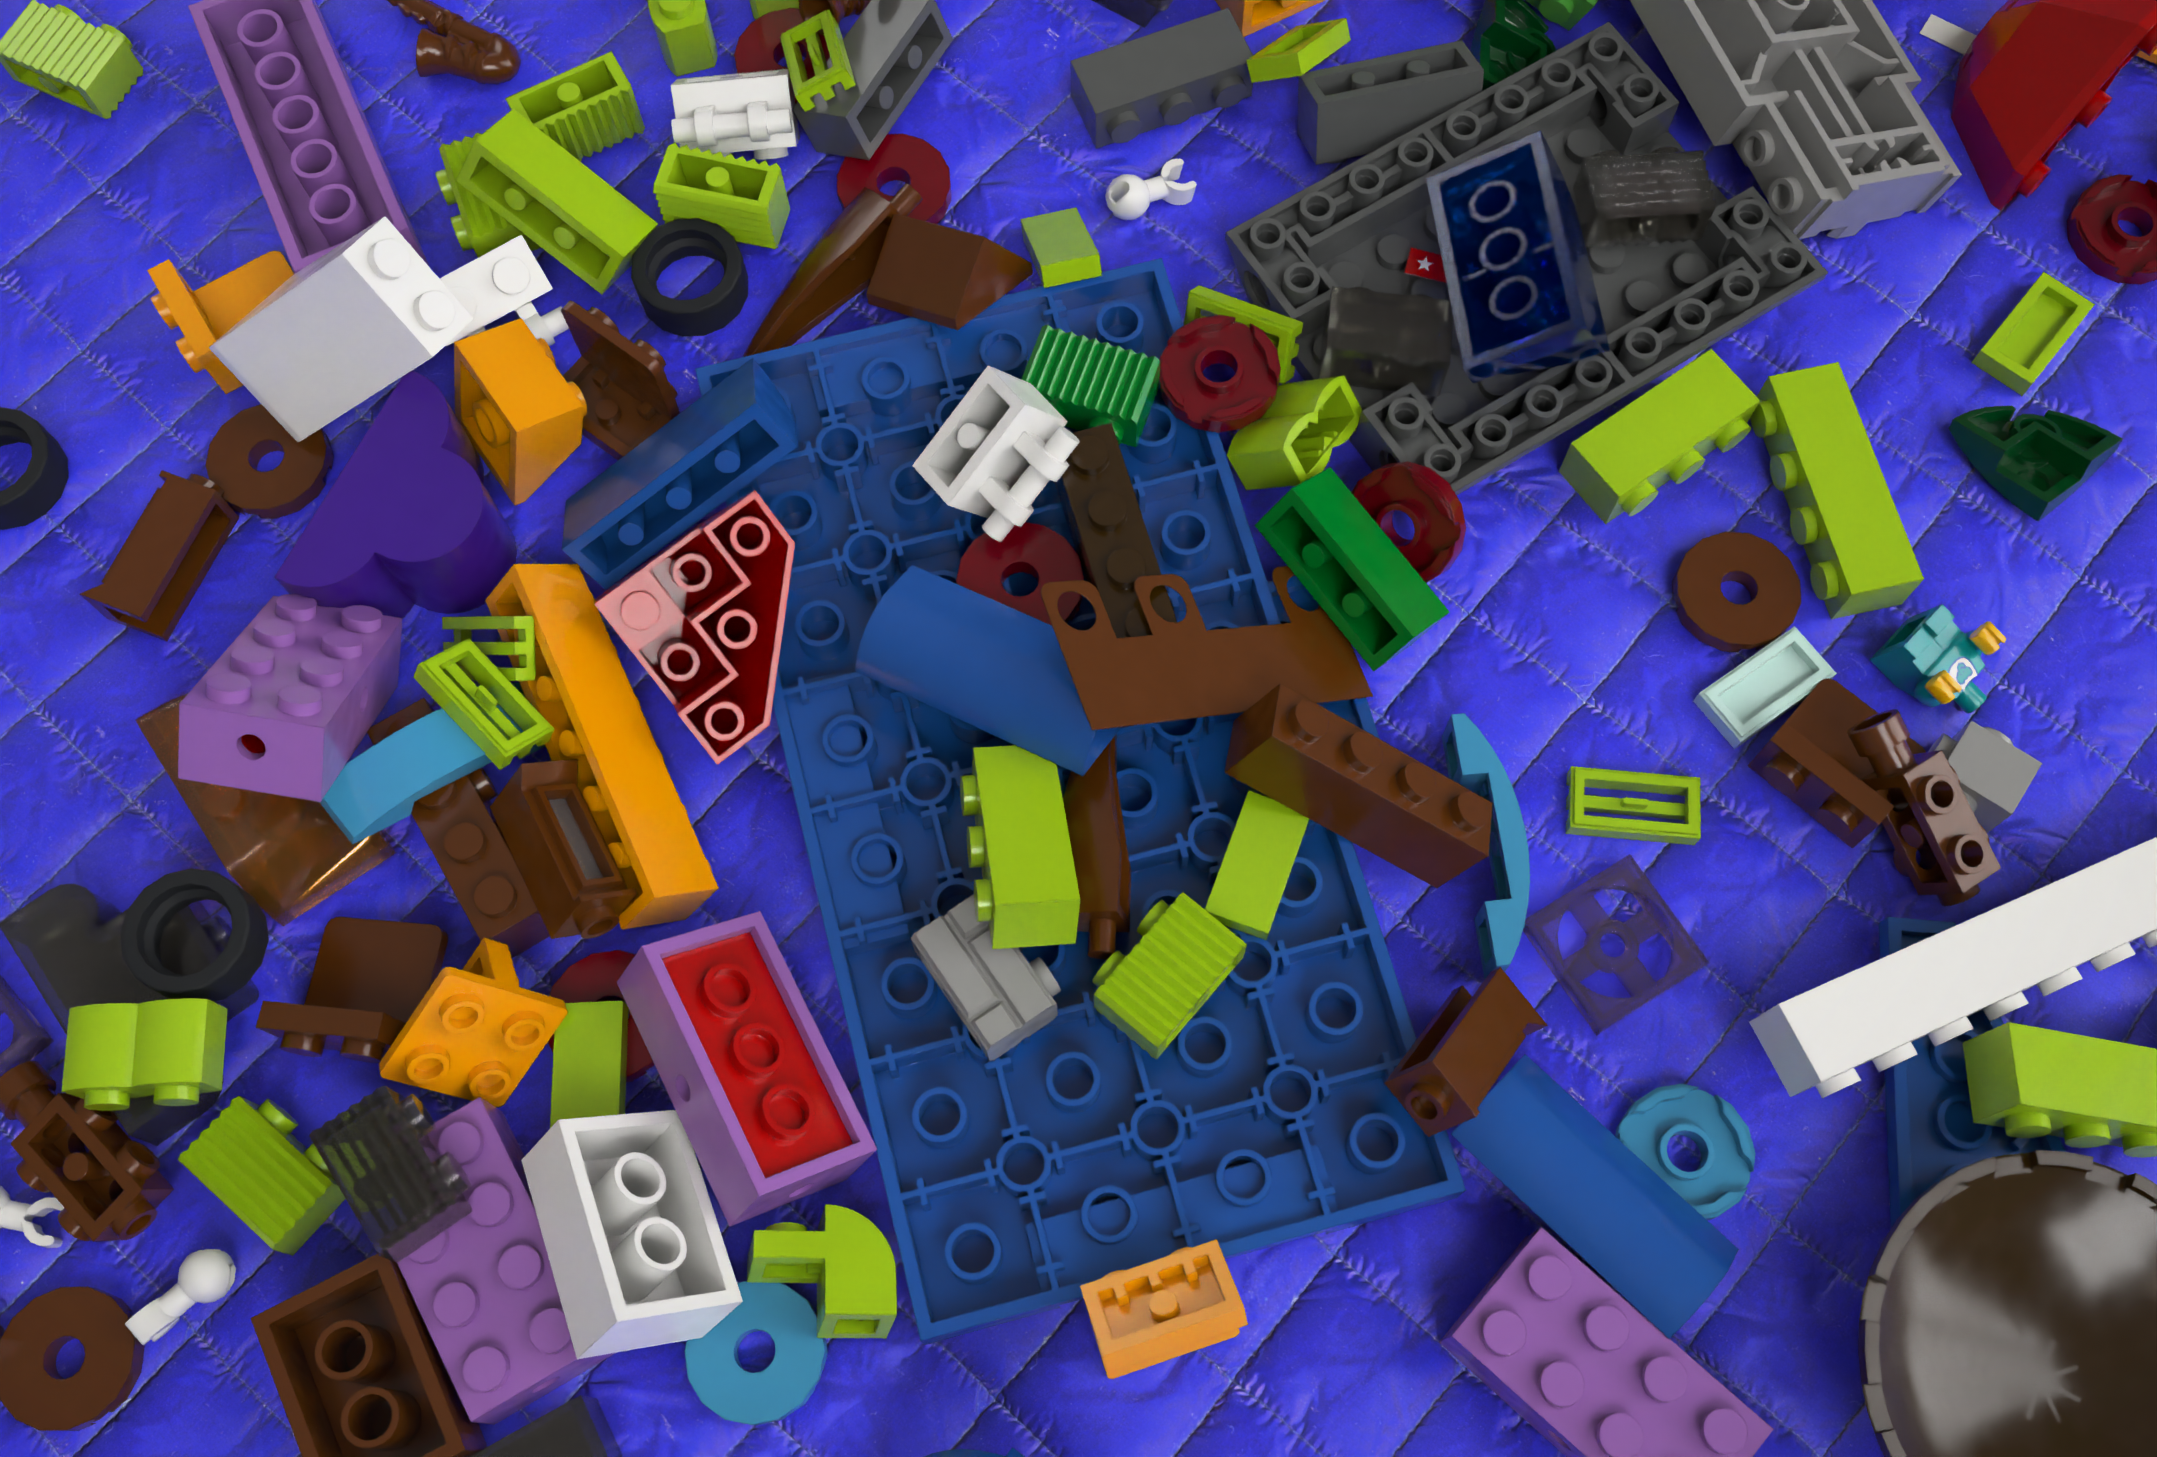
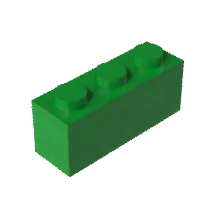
M1331 467L1291 488L1255 524V527L1373 671H1376L1411 646L1450 613Z

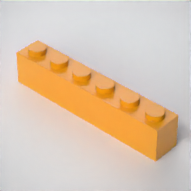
M513 564L485 601L491 616H533L536 677L535 680L519 681L525 698L555 729L549 742L545 744L551 760L578 759V787L628 889L635 888L638 893L618 917L620 927L624 930L686 920L719 887L713 876L710 863L706 859L689 821L687 810L682 804L666 768L663 755L658 749L643 715L640 702L634 694L623 669L617 649L610 639L597 607L594 605V596L587 586L578 564ZM497 629L502 642H518V629ZM508 655L512 666L519 667V655Z

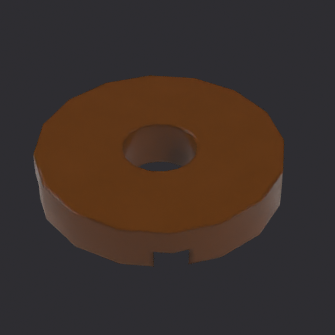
M260 404L240 411L220 427L209 444L206 469L209 480L224 490L222 498L233 510L242 514L244 512L257 514L260 518L277 519L300 511L319 496L326 485L323 479L327 474L328 466L332 469L334 456L329 438L322 428L304 440L297 442L268 410ZM273 451L284 452L282 462L275 469L267 472L257 471V465L264 455Z
M1722 532L1703 538L1685 554L1672 580V595L1675 592V601L1678 606L1676 612L1682 625L1700 642L1724 652L1764 648L1787 631L1793 623L1801 604L1800 579L1790 559L1773 543L1750 533ZM1725 581L1741 583L1749 591L1751 602L1742 605L1728 601L1721 591V583Z
M60 1287L34 1298L11 1319L0 1339V1401L17 1421L40 1431H79L96 1424L92 1422L101 1419L108 1412H114L128 1399L142 1371L145 1345H142L125 1325L132 1317L129 1313L132 1310L121 1298L92 1287ZM78 1339L84 1346V1363L75 1375L64 1379L56 1368L58 1352L68 1341Z

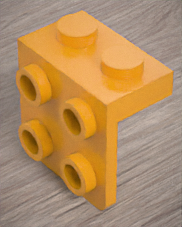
M279 251L267 252L195 291L192 290L169 259L148 269L149 275L160 292L151 297V301L171 330L178 326L181 329L184 337L175 341L192 370L198 373L206 369L225 394L243 386L209 347L295 274L283 254Z

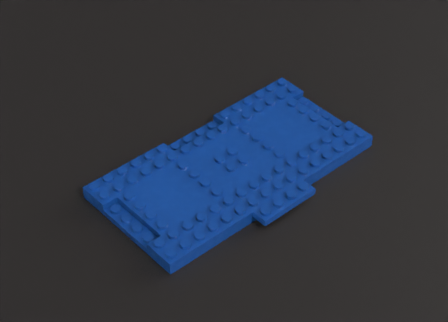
M1162 258L1102 272V276L1047 288L1041 286L1004 295L959 330L910 317L695 368L701 396H703L753 358L781 394L795 423L798 447L727 499L726 504L729 506L753 490H756L795 542L773 707L873 1139L878 1149L876 1152L920 1341L924 1345L1060 1308L1062 1304L1083 1299L1080 1289L1081 1285L1101 1279L1113 1271L1127 1270L1169 1256L1180 1248L1195 1247L1217 1239L1224 1258L1229 1259L1326 1232V1234L1452 1200L1458 1198L1466 1191L1447 1130L1428 1137L1385 1085L1388 1077L1417 1038L1353 842L1310 819L1267 940L1226 926L1247 943L1243 959L1158 1059L1151 1057L1146 1050L1142 1049L1126 1033L1120 1031L1115 1024L1111 1023L1094 1008V993L1098 986L1092 981L1107 959H1096L1088 956L1089 932L1077 931L1076 944L1019 947L1028 963L1037 957L1041 958L1056 979L1061 989L1059 993L1053 996L1057 1003L1058 1016L1049 1024L1031 1036L1025 1037L1015 1047L992 1061L988 1060L915 952L911 937L915 932L939 916L946 915L950 909L973 895L974 880L983 879L981 867H969L967 827L976 825L974 815H962L960 798V777L972 775L973 748L1014 745L855 672L856 657L863 632L875 607L887 590L911 565L956 583L961 557L974 539L985 533L982 525L988 518L948 506L912 465L988 365L1022 379L1041 328L1044 325H1049L1053 329L1061 328L1065 333L1072 331L1075 335H1084L1089 340L1096 338L1100 343L1108 342L1113 347L1119 345L1124 350L1132 349L1136 354L1143 352L1148 357L1156 356L1160 359L1163 351L1168 346L1167 341L1177 329L1184 326ZM1159 387L1138 446L1132 447L1121 443L1119 447L1161 574H1175L1187 582L1206 630L1290 623L1273 580L1267 581L1219 433L1195 429L1176 418L1162 400ZM1064 426V428H1066L1067 430H1069L1071 433H1074V432H1078V431H1079V430L1072 429V428H1069V427ZM1050 480L1031 504L1034 511L1026 522L1044 525L1062 535L1076 552L1055 483ZM1024 572L1010 575L1003 583V588L1006 592L1019 597L1029 595L1038 586L1036 578ZM1296 576L1288 580V594L1298 607L1307 611L1318 609L1320 605ZM1165 586L1176 620L1180 622L1186 616L1185 602L1177 591ZM1082 596L1080 610L1071 621L1070 619L1067 623L1077 630L1092 628L1096 620L1094 608L1084 596ZM1366 698L1317 703L1379 738ZM1244 712L1121 727L1118 731L1117 780L1132 872L1129 932H1116L1115 952L1119 950L1127 956L1133 947L1140 942L1143 936L1137 932V928L1147 913L1160 900L1165 901L1170 906L1178 895L1184 892L1205 909L1248 790L1264 795L1224 773L1233 721ZM1057 765L1062 797H1064L1070 770Z

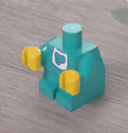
M1941 604L1908 618L1870 660L1897 688L1918 699L1922 704L1928 707H1936L1954 700L1968 714L1979 708L1987 699V696L1972 682L1985 667L1981 654L1983 652L1985 655H1991L2000 648L1998 644L2001 642L2005 643L2006 637L1990 621L1983 623L1976 630L1966 633L1962 632L1952 621L1955 616Z

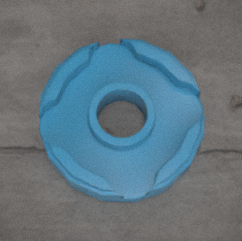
M1687 1084L1655 1088L1629 1106L1616 1127L1615 1137L1706 1220H1712L1739 1203L1747 1190L1746 1186L1750 1181V1173L1754 1171L1756 1154L1749 1128L1732 1104L1718 1095L1712 1096L1706 1091L1698 1090L1699 1087ZM1672 1136H1686L1699 1147L1701 1160L1696 1171L1686 1172L1672 1164L1667 1153V1145Z
M739 1282L737 1284L743 1302L705 1336L687 1340L684 1353L688 1380L702 1404L725 1420L756 1426L783 1420L806 1404L816 1389L815 1386L820 1381L828 1350L826 1338H817V1313L807 1299L783 1283ZM764 1331L771 1336L775 1343L774 1359L769 1367L763 1371L747 1372L741 1366L738 1359L739 1346L742 1340L750 1333Z

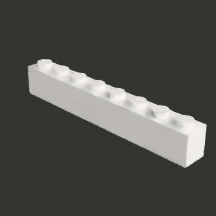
M2157 837L1781 1002L1749 1021L1789 1096H1795L1815 1086L1821 1098H1825L1861 1081L1855 1068L1872 1060L1878 1072L1886 1070L1917 1055L1918 1053L1911 1042L1928 1035L1936 1047L1974 1029L1968 1016L1983 1010L1989 1021L1995 1020L2029 1004L2022 991L2037 985L2043 997L2083 979L2076 968L2079 965L2090 961L2096 972H2099L2135 955L2136 953L2129 943L2141 937L2148 948L2156 946Z

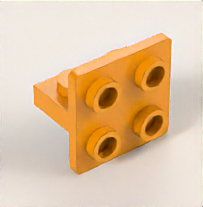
M483 938L462 970L454 967H445L441 970L380 1061V1075L384 1079L470 1101L481 1097L493 1106L501 1107L506 1103L566 1017L568 1011L565 1002L562 999L519 987V979L514 969L508 945Z

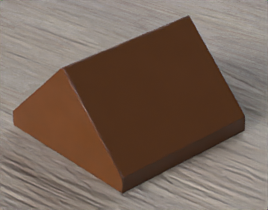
M894 213L866 293L870 305L959 330L1033 274L1032 263L983 236Z

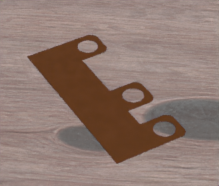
M1288 566L1277 567L1272 572L1274 585L1290 620V623L1206 630L1189 585L1182 577L1175 574L1140 576L1135 580L1134 590L1152 635L1117 638L1101 596L1096 587L1085 580L1048 582L1041 588V598L1091 730L1241 713L1248 710L1280 683L1315 703L1373 697L1351 643L1322 607L1319 606L1314 611H1307L1298 607L1290 598L1287 583L1295 574ZM1160 585L1168 586L1180 594L1186 605V616L1182 621L1169 622L1155 612L1150 601V593L1154 587ZM1063 593H1078L1091 603L1096 614L1095 624L1092 628L1077 630L1069 626L1062 619L1057 603Z

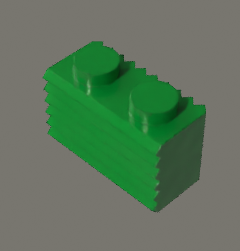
M1044 325L1041 328L1021 380L1031 383L1068 421L1065 425L1066 427L1082 431L1112 423L1119 445L1122 443L1137 447L1143 428L1146 425L1147 417L1150 414L1151 406L1158 392L1160 360L1156 356L1148 357L1143 352L1136 354L1132 349L1124 350L1119 345L1113 347L1108 342L1100 343L1096 338L1089 340L1084 335L1077 336L1072 331L1065 333L1061 328L1053 329L1049 325Z

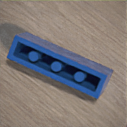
M751 358L566 500L562 550L605 590L798 447L795 423L789 408L759 364Z
M911 565L883 595L863 632L857 652L855 672L1081 776L1085 775L1121 729V727L1091 730L1052 625L915 565Z
M1524 1054L1482 1100L1477 1108L1480 1112L1478 1116L1460 1123L1451 1135L1670 1339L1715 1290L1728 1272L1739 1249Z

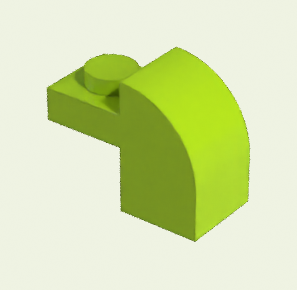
M825 1204L817 1231H807L806 1226L794 1222L775 1223L766 1227L765 1230H754L747 1257V1282L817 1283V1338L887 1339L897 1316L896 1265L887 1239L868 1218L846 1207Z

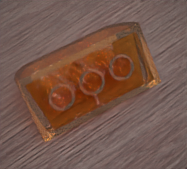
M193 687L176 694L141 714L136 719L139 728L224 867L236 882L255 898L258 905L282 926L296 919L396 853L382 830L352 845L317 801L178 779L179 703Z

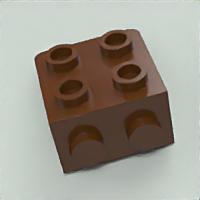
M570 300L561 309V312L581 357L563 377L567 382L573 381L576 383L586 401L587 415L583 417L582 435L619 460L680 414L675 400L678 394L667 380L663 369L666 366L665 360L656 349L641 339H637L635 343L620 334L616 324L598 308L591 307L587 311Z
M1824 679L1818 683L1748 765L1749 768L1765 779L1771 786L1784 794L1851 848H1854L1878 827L1895 807L1891 804L1892 799L1889 792L1887 793L1886 800L1861 780L1874 772L1867 757H1859L1847 734V731L1852 726L1878 713L1833 679ZM1910 737L1906 739L1912 754L1926 752L1921 745Z
M335 917L325 927L304 1005L263 1001L256 1028L281 1038L280 1049L290 1053L321 1057L323 1049L338 1050L341 1056L349 1059L380 1063L383 1055L386 1054L439 975L448 943V934L442 928L432 924Z

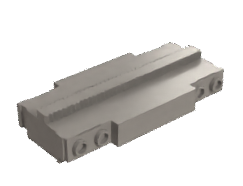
M1630 0L1713 145L1733 144L1744 165L1748 166L1771 209L1778 214L1799 239L1815 237L1820 231L1830 230L1826 236L1835 239L1855 236L1866 223L1900 217L1907 211L1915 210L1916 213L1926 212L1962 176L1911 93L1922 81L1872 0Z

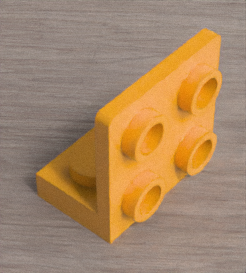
M1217 1239L1195 1247L1180 1248L1169 1256L1127 1270L1110 1272L1101 1279L1080 1286L1101 1359L1109 1379H1115L1236 1337L1240 1333L1239 1328L1248 1325L1244 1305Z

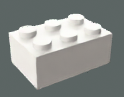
M676 1110L560 1119L556 1121L521 1160L577 1359L702 1338L743 1302L695 1151Z

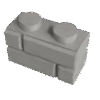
M974 894L950 909L946 915L939 916L915 932L911 937L915 952L989 1061L997 1059L1019 1044L1025 1037L1031 1036L1058 1016L1057 1003L1053 996L1059 993L1061 989L1046 964L1039 957L1028 963L1019 948L992 949L989 921H976Z

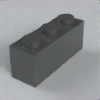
M935 0L870 1L843 39L856 85L845 90L841 82L833 85L835 97L825 101L822 95L818 93L813 96L815 107L805 112L799 102L793 108L816 152L870 160L953 41ZM829 58L826 62L828 69L833 67L831 58Z
M1229 8L1071 60V97L1096 149L1112 143H1125L1135 138L1138 134L1165 125H1178L1188 120L1191 116L1218 107H1231L1242 99L1252 96L1253 83H1251L1246 60L1252 57L1253 54Z
M1460 40L1306 72L1304 75L1298 76L1297 134L1316 165L1340 163L1348 158L1369 154L1482 92L1484 69L1465 43Z

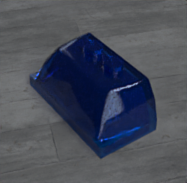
M1541 130L1426 178L1463 369L1472 383L1497 374L1513 375L1562 366L1610 351L1578 213L1561 170Z

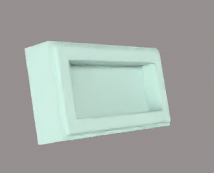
M1794 626L1701 691L1693 702L1729 744L1736 749L1805 700L1820 681L1833 679L1837 673Z

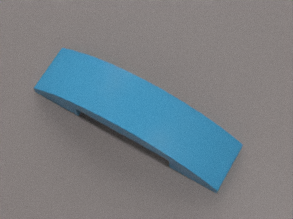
M512 683L525 697L520 683ZM497 703L496 707L522 733L523 730ZM441 708L396 731L349 761L319 803L353 845L410 816L414 801L484 767L492 761ZM536 744L533 745L530 753L522 758L546 747L545 744L541 747H538Z
M1465 713L1451 714L1442 735L1449 779L1493 803L1489 860L1497 900L1485 901L1474 918L1484 978L1486 979L1491 971L1499 967L1504 972L1507 970L1521 939L1529 903L1530 864L1528 843L1521 809L1501 761L1490 743Z

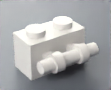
M788 69L676 79L671 84L676 118L671 120L674 142L679 143L680 147L687 144L690 150L698 147L701 152L709 149L713 155L721 152L724 157L731 154V152L753 150L754 159L764 160L788 156L787 147H795L799 142L798 120L793 111L795 97Z
M522 235L439 278L474 318L445 347L466 336L469 337L486 331L484 326L512 311H515L519 319L522 318L536 339H544L549 347L555 344L553 337L569 329L561 312V306L540 316L532 304V300L553 288Z
M988 365L912 466L948 506L988 518L982 525V529L991 538L1002 542L1014 525L1022 527L1034 511L1031 504L1050 480L1057 482L1069 467L1066 459L1080 441L1073 433L1064 428L1068 421L1031 383Z

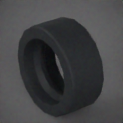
M699 218L673 220L656 227L637 248L632 257L631 278L647 317L664 331L683 337L704 336L722 329L740 314L748 297V274L742 254L734 237L718 224ZM687 256H706L722 263L724 276L721 282L708 294L698 298L675 300L661 295L656 286L663 270L674 261Z
M0 407V447L18 442L27 443L32 447V457L26 472L18 481L0 492L1 530L25 526L45 515L61 498L69 478L68 458L58 441L37 420L21 410Z
M193 868L166 874L144 888L128 908L120 933L122 958L134 978L168 999L199 998L209 999L213 1002L224 1000L249 982L263 962L269 941L266 916L253 896L217 872ZM206 899L217 901L225 906L231 915L232 931L226 948L216 961L200 972L189 975L175 974L167 969L160 960L159 945L164 928L174 915L191 903Z

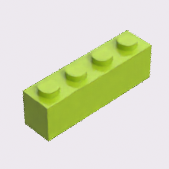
M1839 362L1768 376L1757 395L1760 402L1750 417L1751 425L1755 434L1759 438L1763 437L1771 458L1770 474L1773 484L1779 491L1783 490L1791 511L1790 528L1792 535L1799 545L1804 546L1811 565L1810 579L1815 595L1820 600H1824L1831 619L1902 605L1924 580V577Z

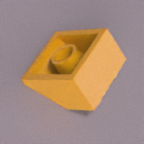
M522 318L454 342L455 416L514 506L523 503L580 446L582 442L583 417L587 415L585 398L576 383L573 381L567 382L559 372L554 355L547 342L542 338L536 339Z

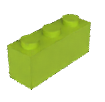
M514 108L475 140L456 178L458 183L601 295L632 265V257L637 248L658 225L656 221Z
M1711 348L1573 441L1558 472L1605 524L1624 511L1630 517L1634 516L1656 498L1659 493L1657 489L1672 479L1675 484L1684 482L1704 464V456L1717 447L1722 453H1725L1741 442L1751 431V427L1747 422L1760 400Z
M1016 745L973 748L972 775L960 777V798L962 815H974L976 825L967 827L969 867H981L983 879L974 880L976 921H989L992 949L1076 944L1080 894L1057 764Z
M2007 1022L1962 1043L1973 1123L2005 1128L2006 1135L2014 1138H2036L2051 1135L2063 1137L2067 1146L2075 1148L2112 1145L2123 1147V1153L2130 1157L2144 1158L2157 1156L2156 1048Z

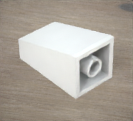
M384 216L292 275L213 343L209 349L297 442H300L434 357L474 318Z

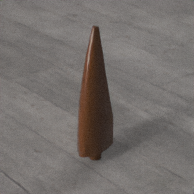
M905 183L888 201L871 189L864 187L801 262L773 303L743 357L792 346L844 303L867 288L875 270L893 214L896 213L908 217L922 202L923 199L920 194L909 184Z
M1117 734L1084 776L1070 771L1063 797L1080 894L1077 931L1089 932L1088 956L1096 959H1108L1115 953L1116 932H1129L1132 870L1128 856L1118 790Z

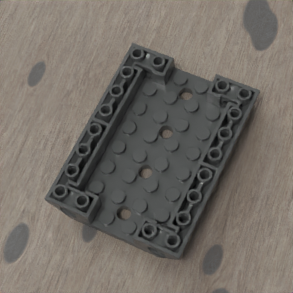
M1610 22L1226 232L1225 240L1249 302L1303 322L1302 333L1295 339V343L1299 344L1298 355L1291 361V364L1295 366L1303 380L1343 375L1346 377L1362 409L1359 424L1349 438V441L1372 471L1386 464L1409 461L1431 468L1450 484L1457 496L1825 279L1828 273L1778 214L1771 209L1770 205L1753 186L1727 200L1669 133V127L1680 102ZM1656 197L1667 205L1668 211H1649L1642 205L1640 199ZM1410 248L1520 274L1515 299L1511 300L1406 274L1404 271ZM1556 249L1567 251L1575 258L1576 263L1571 266L1556 265L1548 258L1547 253ZM1468 303L1478 308L1482 317L1475 321L1461 320L1455 316L1451 308L1456 304ZM1362 358H1373L1380 361L1386 371L1376 377L1365 376L1357 371L1354 363Z

